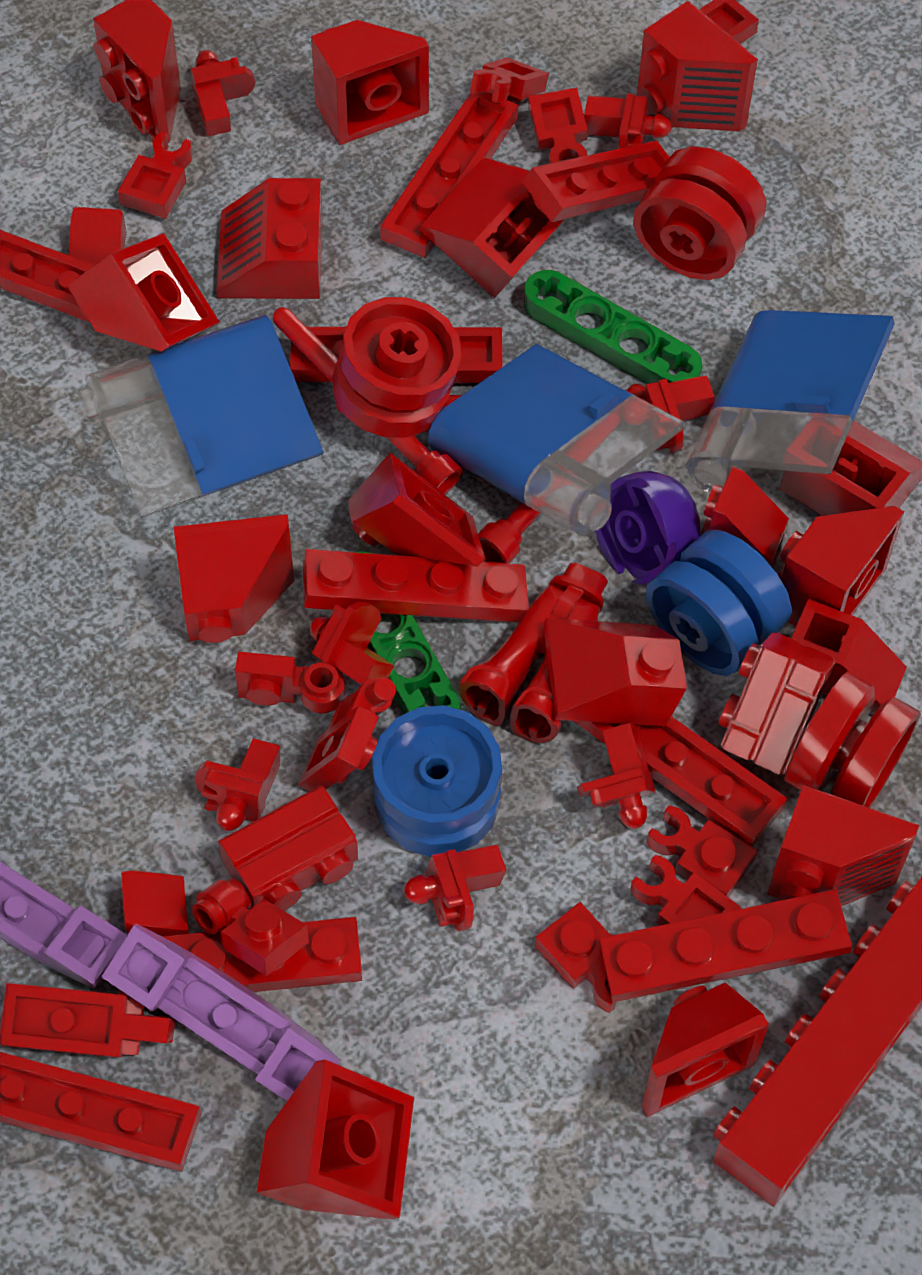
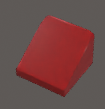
M74 207L70 222L69 256L96 265L109 254L124 249L127 231L123 212L119 209Z
M135 870L121 872L124 919L127 934L136 924L161 937L189 934L184 876Z

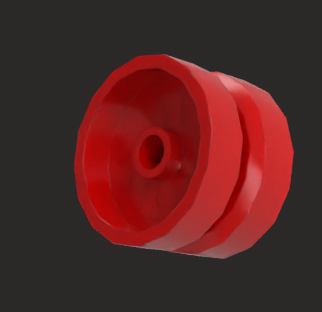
M689 146L676 150L666 160L655 177V183L645 193L634 210L633 227L638 240L649 254L668 269L688 278L712 280L724 277L734 268L745 250L746 242L754 235L765 217L767 201L762 186L756 178L734 158L712 148Z
M383 297L366 303L350 317L339 350L340 354L332 377L334 399L345 417L364 431L385 438H408L425 432L431 428L438 413L446 406L462 358L460 336L449 319L429 304L408 297Z
M847 671L837 681L808 723L787 769L785 782L800 791L803 785L823 791L836 773L840 771L833 785L831 795L870 808L906 749L920 719L921 711L893 697L885 701L877 709L867 724L866 721L875 702L874 685Z

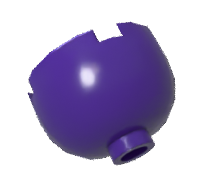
M651 470L636 472L607 481L597 493L596 501L603 499L601 506L602 515L594 517V531L600 550L611 568L618 574L624 573L626 568L633 577L637 578L632 583L638 585L649 583L666 566L674 561H680L681 553L700 536V516L696 503L687 489L674 477Z

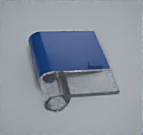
M765 310L755 314L685 465L687 473L692 478L694 484L707 492H711L714 484L724 487L732 466L741 470L743 467L831 474L894 327L893 317Z
M266 314L176 344L166 350L155 351L85 375L87 386L78 389L88 419L98 417L102 426H106L141 518L310 460L324 453L276 331Z
M536 343L438 413L431 425L428 443L433 451H438L441 455L448 454L461 468L577 535L586 536L602 528L609 519L612 510L610 484L683 430V421Z

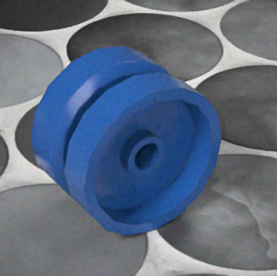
M708 530L700 535L681 553L680 561H674L666 566L647 584L645 595L650 613L659 628L679 639L681 653L699 667L712 674L729 676L737 672L741 668L750 646L753 643L756 645L763 644L772 632L778 633L790 621L792 613L788 592L778 574L767 561L743 540L719 530Z
M448 706L419 707L397 717L380 735L372 756L375 811L386 834L404 849L429 857L454 849L456 853L462 852L477 845L494 826L501 803L502 762L500 746L488 726L469 712Z

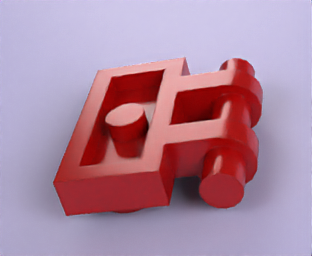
M385 677L369 679L360 685L355 693L348 695L338 704L328 729L318 737L298 786L311 791L322 785L327 790L335 783L343 784L353 770L358 769L361 771L365 768L377 745V739L371 735L379 719L378 715L390 707L396 693L393 681Z

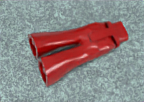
M569 563L563 575L554 576L548 586L534 600L507 641L492 657L470 668L462 678L458 687L466 707L481 720L494 726L501 725L538 656L545 655L536 675L513 705L510 715V726L516 736L534 743L552 741L557 736L563 720H555L543 626L546 618L597 621L604 605L601 594L608 584L607 578L603 574L578 563Z

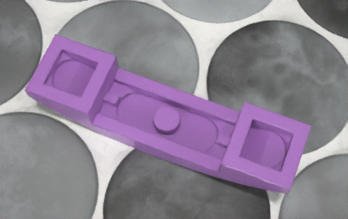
M0 862V938L59 973L95 988L126 939L127 934L81 905L74 909Z
M138 924L133 926L102 975V978L151 1011L156 1008L161 1009L258 1074L255 1078L256 1081L288 1101L316 1061L326 1059L338 1065L341 1062L338 1056L308 1031L247 987L189 951Z

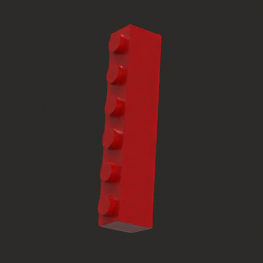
M922 876L915 886L907 880L903 882L886 907V910L893 914L882 929L874 924L867 929L853 950V954L859 957L849 973L847 974L840 968L836 970L819 995V998L825 1002L814 1019L806 1013L800 1017L784 1041L791 1048L779 1065L771 1059L765 1063L749 1087V1090L756 1094L743 1112L736 1106H733L713 1134V1137L720 1141L713 1162L773 1207H775L922 1008Z

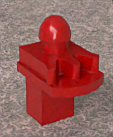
M203 50L196 57V67L191 68V80L196 105L199 108L206 136L209 137L231 132L230 114L226 101L248 96L254 89L256 81L251 69L245 66L240 67L237 57L219 61L214 52Z
M627 94L626 99L599 96L587 97L584 117L588 135L619 137V149L645 143L646 136H653V139H661L668 136L671 132L672 124L666 116L660 114L648 116L647 97L635 96V94Z
M705 375L668 383L667 379L659 380V382L646 384L643 405L638 403L629 405L622 413V422L630 429H643V426L648 425L656 450L669 448L670 453L682 451L684 436L681 421L708 416L713 407L715 396L708 376Z
M356 602L348 606L347 609L340 605H335L331 617L321 616L311 622L310 633L315 641H317L312 654L323 662L331 664L362 685L369 679L388 678L394 668L393 664L367 648L381 621L379 610L370 603Z
M627 723L602 731L614 775L582 783L577 786L579 797L590 796L592 805L595 808L600 806L606 808L619 804L621 811L618 814L622 823L630 829H638L644 825L647 819V807L643 805L641 797L655 794L656 791L651 771L648 769L638 727L632 723Z
M253 738L240 769L208 760L199 765L194 779L197 789L203 797L208 798L204 806L205 810L216 811V821L221 829L233 831L241 826L244 819L254 822L260 818L265 808V801L280 767V745Z
M498 844L457 853L454 849L432 855L424 877L419 874L410 878L405 883L404 896L414 904H427L428 900H432L440 927L454 924L455 930L459 932L469 930L474 919V904L470 892L500 886L507 871Z

